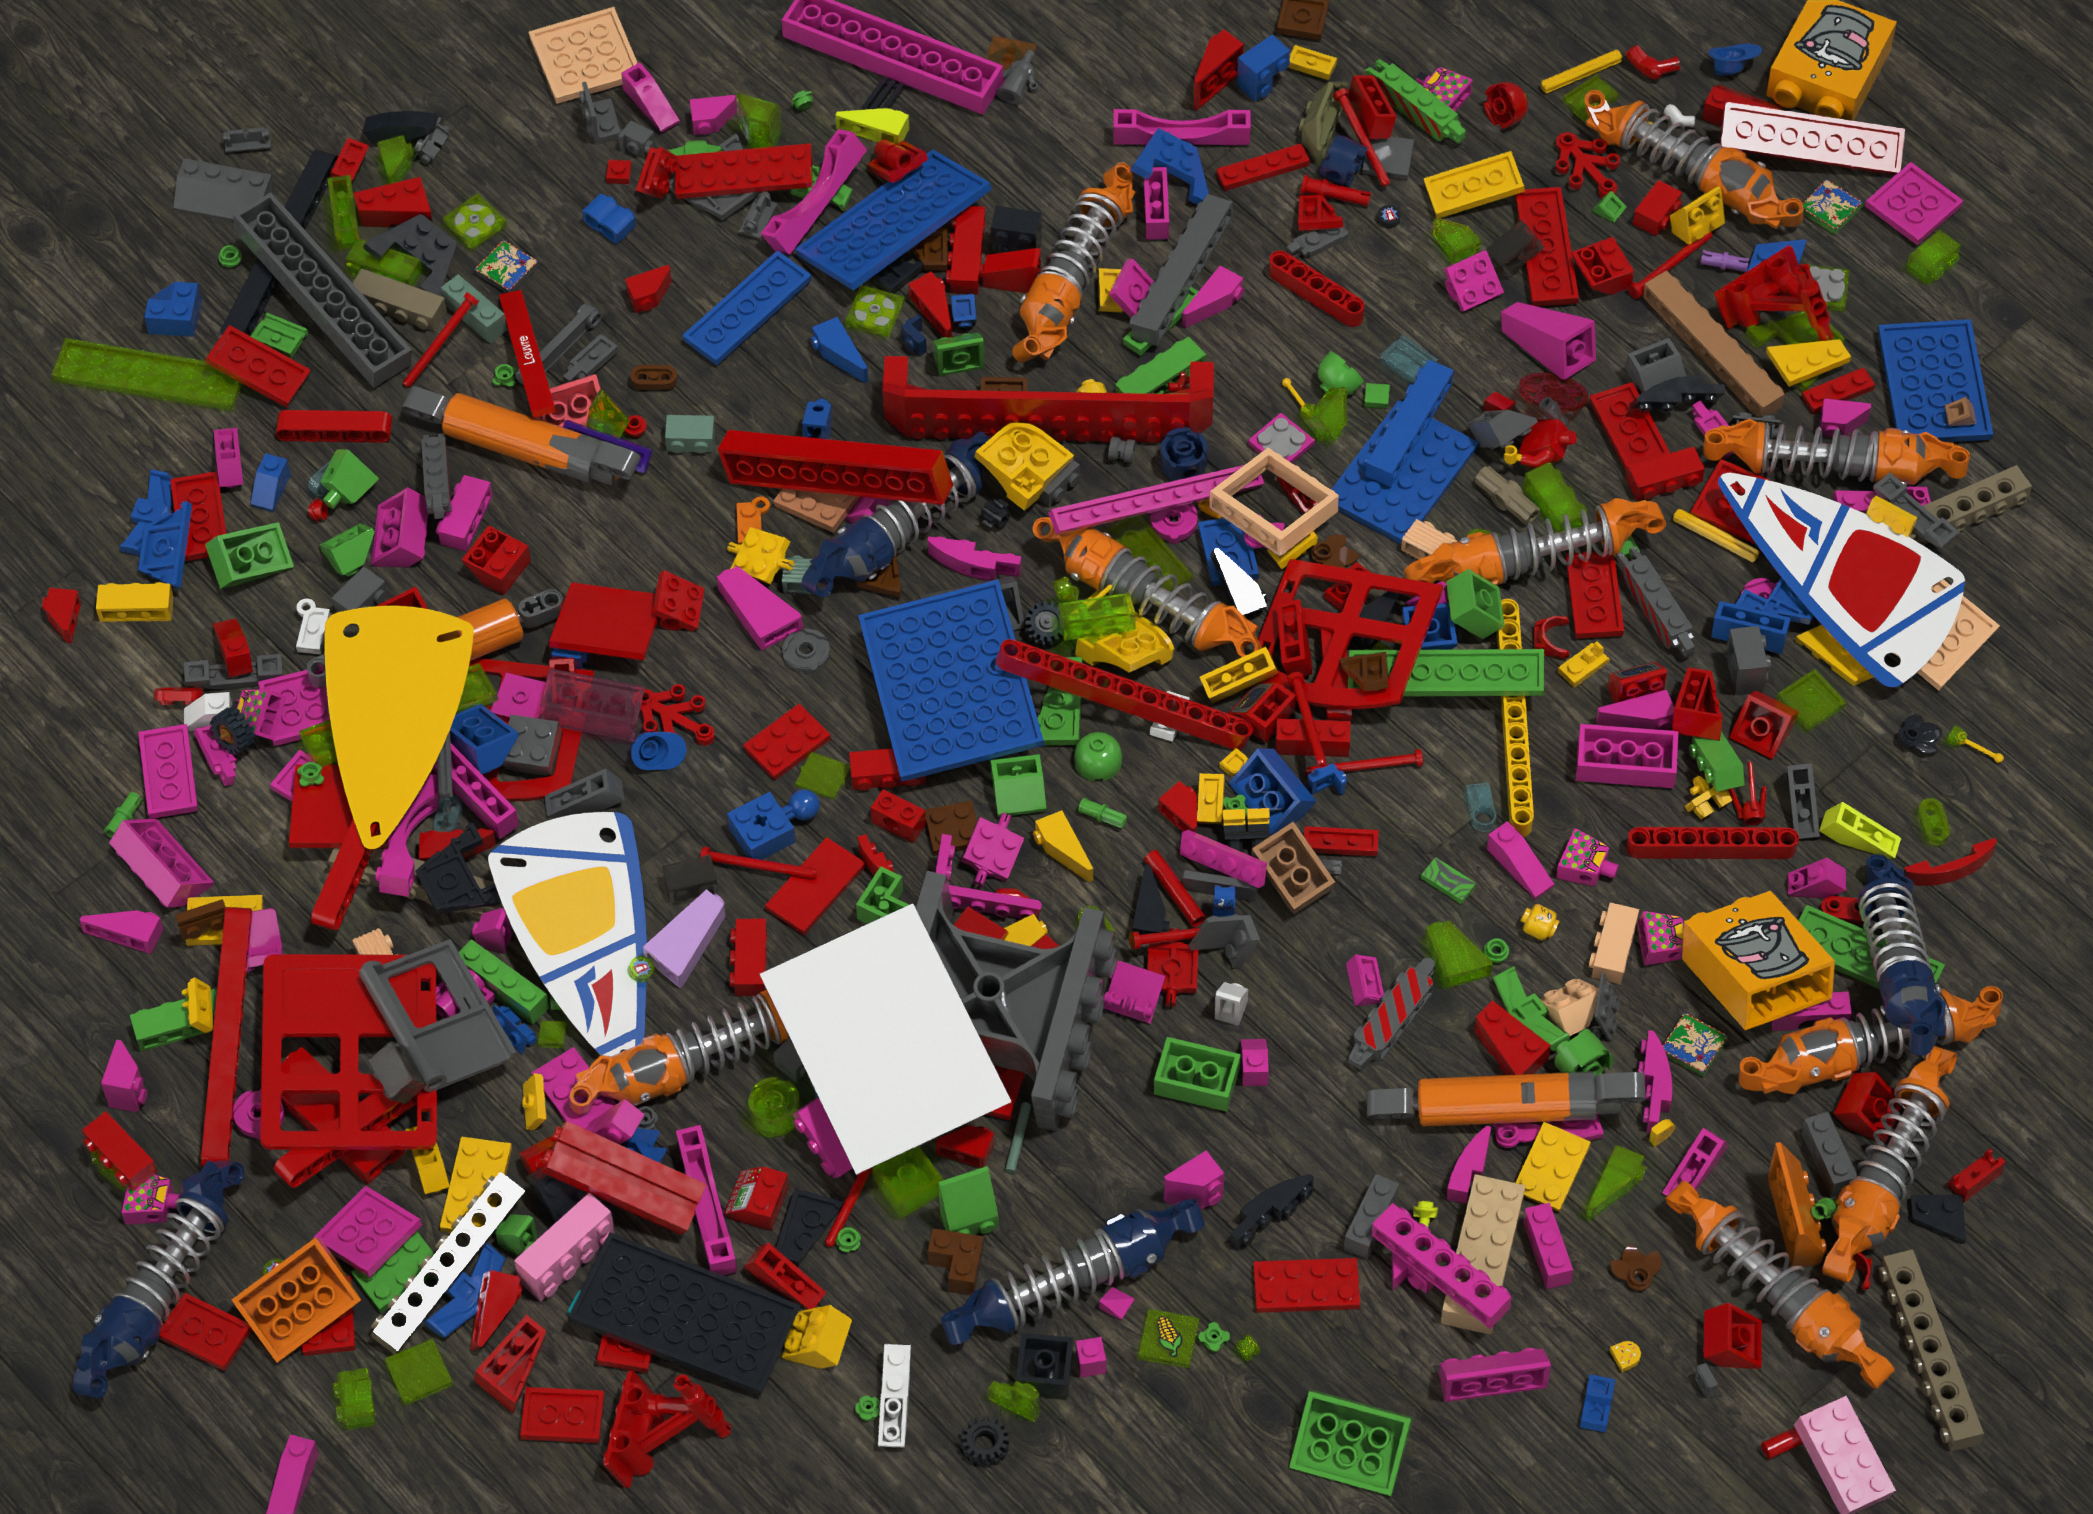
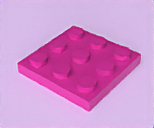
M1910 162L1867 199L1865 207L1918 245L1959 210L1963 205V200Z
M307 670L258 682L260 689H267L286 696L273 739L274 746L332 732L327 686L322 688L312 686L308 679ZM323 671L314 672L316 675L323 673Z
M365 1186L313 1239L315 1237L321 1238L331 1254L371 1277L422 1226L420 1218Z

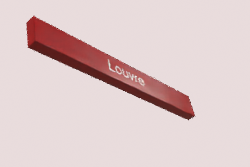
M522 290L500 294L501 306L505 314L506 324L532 416L535 418L555 413L554 402Z

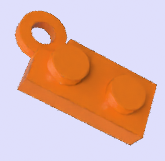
M756 497L752 503H737L739 545H742L750 527L762 531L761 515L766 514L770 510V502L767 498ZM759 503H763L765 506L763 508H758L756 505Z

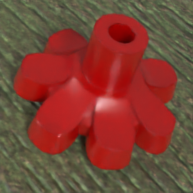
M1180 372L1176 383L1167 384V391L1177 392L1189 389L1186 385L1189 384L1190 377L1186 376V372Z

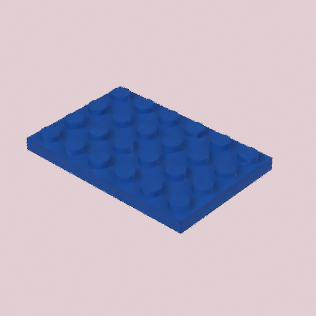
M1971 319L1878 325L1877 331L1895 428L1915 434L1928 432L1943 442L1992 440L1993 430ZM1967 397L1973 405L1976 424L1949 426L1944 405Z
M1398 400L1331 490L1339 495V512L1402 545V538L1408 529H1410L1416 519L1424 522L1476 452L1479 442L1432 418L1391 487L1366 477L1365 458L1369 452L1373 453L1375 442L1379 435L1383 436L1385 433V426L1389 418H1394L1396 407L1400 402Z

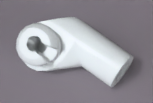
M1672 104L1665 107L1664 116H1670L1672 125L1682 123L1684 127H1694V116H1683L1677 107Z

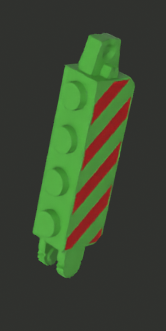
M1379 59L1375 62V67L1379 72L1372 67H1368L1365 70L1366 75L1375 76L1388 102L1434 139L1442 141L1444 138L1449 137L1458 144L1465 139L1466 130L1461 127V123L1458 121V113L1392 63L1389 66L1386 62Z

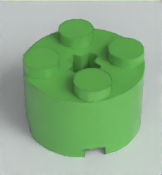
M1589 1029L1581 1031L1578 1036L1569 1042L1563 1041L1556 1048L1558 1054L1555 1058V1066L1561 1073L1594 1072V1077L1602 1074L1606 1067L1610 1070L1614 1062L1612 1054Z

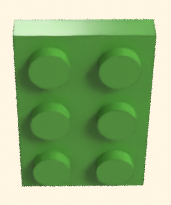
M416 1231L371 1277L357 1269L351 1273L381 1314L389 1309L387 1305L396 1294L401 1297L406 1291L403 1285L413 1274L417 1277L422 1271L419 1265L429 1254L433 1257L434 1253ZM426 1276V1277H424V1278H423L424 1284H427L428 1282H430L431 1280H433L434 1277H432V1276Z

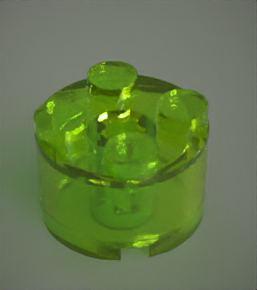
M777 1077L765 1078L756 1083L748 1099L750 1119L753 1126L763 1136L768 1138L781 1136L792 1131L795 1128L793 1123L795 1119L792 1114L800 1109L799 1094L796 1087L791 1082L779 1080Z

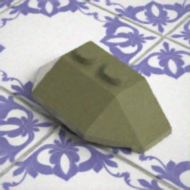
M1329 82L1317 91L1313 101H1309L1307 104L1306 118L1301 119L1299 131L1302 132V143L1318 165H1321L1343 110L1340 102H1335L1333 94L1344 88L1348 90V82Z

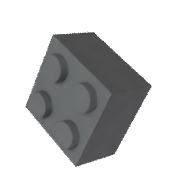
M1759 626L1730 629L1725 656L1734 696L1750 694L1756 690L1762 693L1765 683L1768 682L1767 670L1771 669V660L1769 655H1765L1766 638L1765 635H1761Z
M510 714L508 725L518 732V738L502 764L504 769L552 776L562 734L559 722Z

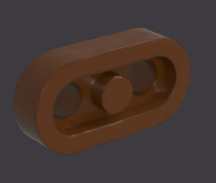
M639 365L634 367L630 373L632 385L642 390L671 389L677 384L678 380L675 368L669 365Z

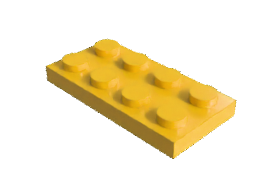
M1511 151L1424 178V183L1437 218L1525 192Z
M461 1137L441 1219V1232L452 1233L454 1231L451 1225L459 1215L466 1216L470 1211L467 1205L475 1195L478 1197L482 1196L486 1191L482 1187L491 1175L496 1178L501 1172L506 1176L512 1151L511 1143ZM496 1197L487 1198L489 1206L493 1208L499 1206V1200ZM478 1216L471 1218V1222L475 1227L484 1226L482 1218Z

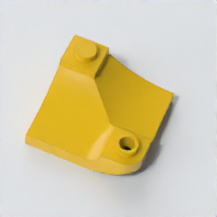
M1010 423L976 450L974 457L999 481L1007 493L1006 497L1025 511L1040 497L1052 480L1072 462L1074 455L1036 426L1028 423Z
M1127 608L1096 622L1093 632L1078 638L1075 655L1082 657V660L1092 666L1099 662H1106L1130 673L1153 661L1162 665L1172 660L1174 646L1162 629L1132 609Z

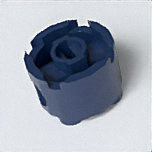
M1338 134L1327 152L1328 156L1326 160L1324 159L1319 174L1349 188L1354 179L1353 174L1359 172L1364 162L1362 159L1368 148Z
M1176 428L1168 432L1160 445V463L1162 471L1169 477V480L1172 482L1205 474L1208 447L1204 436L1199 432L1198 434L1192 432L1190 428Z

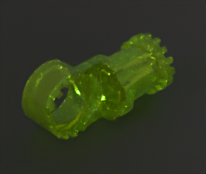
M1065 576L1053 581V586L1060 600L1058 605L1062 606L1061 611L1065 610L1067 614L1071 615L1079 608V590L1076 586L1070 585L1071 582L1068 583L1070 580Z

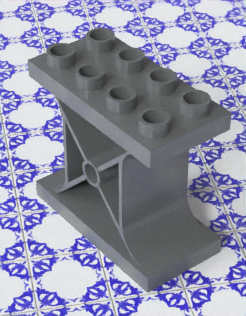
M927 871L916 911L989 1058L995 1066L1023 1072L1033 1079L1035 1084L1031 1097L1037 1127L1057 1132L1061 1116L1072 1119L1076 1111L1079 1089L1075 1088L1077 1073L1073 1071L1076 1069L1085 1072L1088 1067L1092 1042L1088 1041L1090 1025L1086 1024L1088 1022L1098 1025L1102 1016L1105 995H1101L1103 979L1099 977L1111 978L1118 955V949L1114 948L1116 932L1106 930L1103 911L1086 907L1083 908L1078 929L1072 938L1063 945L1052 949L1035 948L963 931L950 922L953 914V905L947 875Z

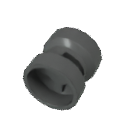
M1112 437L1108 460L1116 461L1117 459H1122L1126 463H1132L1136 440L1128 439L1127 441H1122L1118 437Z

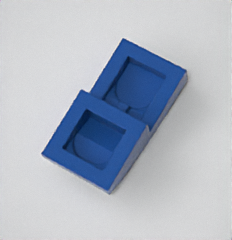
M1589 1375L1580 1428L1606 1433L1615 1379Z

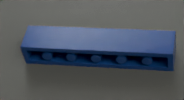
M1428 360L1424 367L1419 368L1414 385L1410 384L1408 386L1405 400L1398 403L1394 418H1389L1385 426V433L1383 436H1378L1373 453L1369 452L1365 458L1366 477L1389 487L1393 485L1451 388L1454 376L1453 369Z

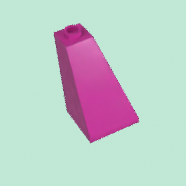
M1519 302L1501 311L1502 332L1559 378L1565 380L1596 361L1594 320Z

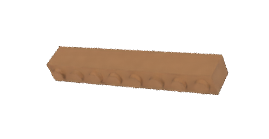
M1666 270L1645 283L1643 298L1757 418H1761L1762 415H1771L1782 408L1785 395L1782 388L1769 378L1765 370L1760 369L1755 364L1751 355L1746 354L1739 347L1738 342L1724 331L1720 323H1716L1712 319L1707 309L1701 307L1695 301L1694 296L1680 285L1676 277H1672Z

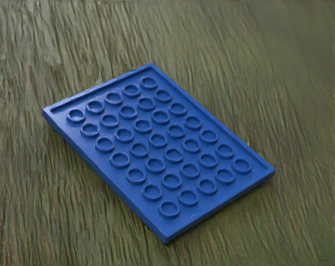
M999 579L858 615L902 782L1044 746L1027 679L1004 671L996 664V656L1002 642L1007 639L1015 640Z

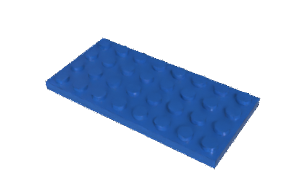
M932 149L927 153L928 160L922 163L921 167L911 170L897 182L891 183L888 181L795 248L796 254L845 286L855 290L991 191L990 182Z

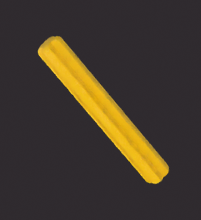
M1619 50L1606 53L1541 81V89L1544 93H1549L1621 62L1622 55Z
M1678 509L1673 516L1674 522L1751 562H1755L1759 556L1760 551L1682 509Z

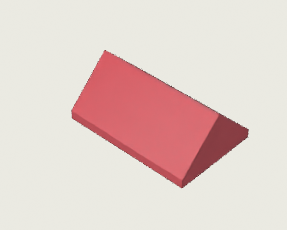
M594 374L550 388L556 412L535 417L563 427L566 420L584 426L608 420L609 416L597 375Z

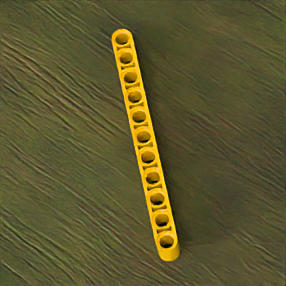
M1503 599L1501 604L1505 627L1496 631L1497 649H1522L1518 604L1512 599ZM1501 696L1509 823L1522 837H1526L1531 833L1534 817L1525 696Z

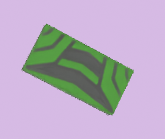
M1436 857L1421 874L1422 880L1461 905L1476 888L1474 881Z

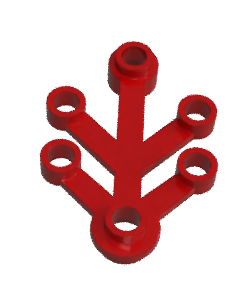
M1569 132L1562 133L1557 137L1556 146L1561 154L1560 158L1556 161V171L1559 174H1566L1570 166L1568 161L1569 155L1572 154L1576 159L1573 174L1569 178V186L1572 189H1580L1582 187L1584 168L1599 185L1598 194L1602 199L1610 191L1615 195L1617 193L1616 183L1612 179H1606L1594 164L1616 169L1619 167L1620 157L1614 153L1609 154L1607 157L1585 154L1580 150H1592L1596 154H1602L1606 151L1607 145L1604 139L1598 138L1593 142L1579 140L1575 134Z
M676 684L672 686L671 690L654 693L649 689H641L633 695L634 707L643 713L644 733L658 732V724L653 720V710L661 715L664 732L676 733L673 729V721L694 733L697 743L702 746L712 744L715 739L712 726L708 724L699 725L680 714L690 711H703L706 707L703 696L696 695L689 702L668 706L659 703L672 699L676 701L683 700L686 696L683 685ZM676 691H682L681 694H675ZM696 702H702L701 705H695ZM648 726H654L653 729H647Z

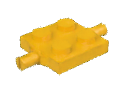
M750 527L742 545L730 542V546L727 547L729 552L737 554L730 569L738 566L755 580L771 584L775 574L781 567L792 570L795 565L794 561L785 559V552L790 541L784 537Z

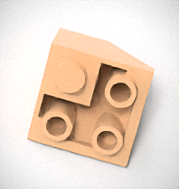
M1572 979L1566 982L1564 987L1546 992L1540 1000L1549 1010L1548 1020L1564 1033L1567 1032L1571 1036L1590 1026L1596 1011L1599 988L1583 980Z

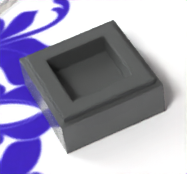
M1706 1363L1699 1365L1696 1370L1695 1380L1708 1399L1716 1395L1718 1383Z

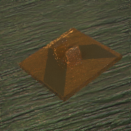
M993 36L986 59L1003 65V71H1005L1013 62L1022 60L1027 50H1032L1035 53L1037 44Z

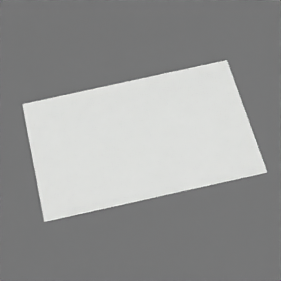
M913 904L760 974L856 1174L1011 1102Z

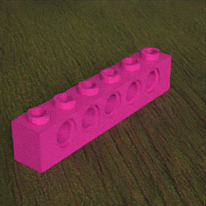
M1392 1203L1372 1223V1236L1489 1329L1511 1308V1296L1506 1288L1501 1285L1497 1286L1483 1270L1474 1268L1464 1255H1458L1451 1250L1450 1245L1445 1240L1438 1239L1432 1235L1430 1229L1425 1224L1417 1223L1413 1220L1406 1209L1398 1208ZM1407 1231L1409 1234L1400 1235L1398 1232ZM1425 1246L1429 1249L1426 1251H1421L1417 1248ZM1446 1262L1449 1265L1442 1267L1437 1263ZM1464 1277L1468 1279V1281L1460 1282L1457 1279ZM1485 1293L1488 1297L1480 1298L1477 1294Z

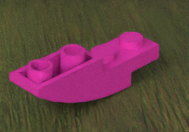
M1907 487V493L1919 504L1924 506L1931 503L1927 487ZM1835 491L1832 498L1835 502L1866 514L1872 499L1878 495L1875 491Z
M928 536V554L956 572L985 581L995 580L996 574L1020 577L1021 556L1011 553H992L987 550L976 551V542L964 539L953 540L944 537Z
M1649 1030L1647 1040L1642 1039L1640 1054L1645 1055L1644 1062H1639L1638 1072L1645 1075V1087H1647L1646 1100H1650V1106L1644 1109L1643 1122L1648 1123L1647 1132L1651 1133V1128L1659 1123L1660 1111L1670 1112L1672 1078L1665 1050L1655 1032Z

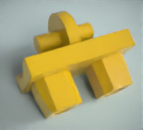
M1697 776L1693 779L1694 787L1690 789V793L1692 795L1699 793L1700 796L1691 800L1684 807L1688 812L1693 810L1702 820L1714 812L1708 800L1713 798L1720 809L1730 803L1732 798L1728 790L1716 792L1714 788L1709 789V786L1712 784H1708L1701 776Z

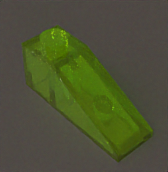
M1615 1146L1587 1207L1585 1219L1591 1221L1632 1190L1637 1180L1642 1181L1646 1171V1167L1643 1166L1645 1156L1621 1146Z

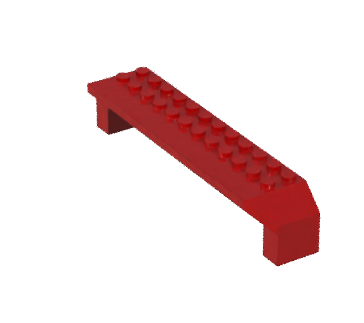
M884 356V418L904 436L915 439H970L979 431L984 432L986 436L993 437L1010 423H1028L1041 429L1055 441L1059 442L1064 440L1110 442L1112 437H1118L1122 441L1130 439L1136 440V442L1158 443L1163 442L1165 435L1176 428H1190L1192 432L1198 434V432L1202 433L1213 424L1214 362H1190V389L1168 394L928 390L909 384L908 356Z

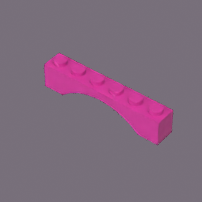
M1114 109L1113 144H1147L1154 132L1160 128L1192 145H1250V110H1226L1209 118L1175 121L1156 118L1137 109Z
M841 129L836 131L825 146L822 168L811 191L793 209L773 216L760 233L774 251L778 250L784 254H791L802 237L809 231L817 217L823 212L828 202L835 196L837 190L848 178L854 167L861 161L867 149L853 132Z
M428 775L411 806L395 827L394 832L389 835V847L384 849L382 854L383 865L382 867L378 866L376 872L379 892L409 897L415 880L414 861L409 855L406 844L414 828L428 815L439 809L442 798L439 797L438 775Z
M701 1125L677 1130V1143L685 1175L707 1184L695 1209V1214L709 1269L723 1276L736 1273V1260L720 1206Z

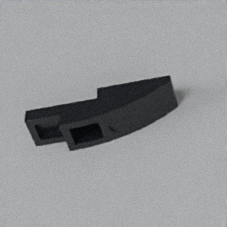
M1702 375L1677 377L1649 388L1633 400L1629 406L1630 409H1638L1640 412L1652 409L1670 412L1681 402L1692 403L1696 400H1703L1704 403H1714L1725 394V385L1702 384Z
M1308 1174L1285 1180L1263 1191L1249 1201L1240 1210L1241 1224L1231 1233L1230 1245L1239 1251L1244 1245L1248 1246L1254 1240L1255 1233L1261 1227L1263 1229L1266 1228L1273 1218L1280 1223L1285 1217H1291L1296 1211L1297 1205L1302 1200L1306 1201L1314 1192V1177Z

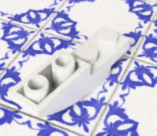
M884 1344L878 1447L905 1448L911 1345Z

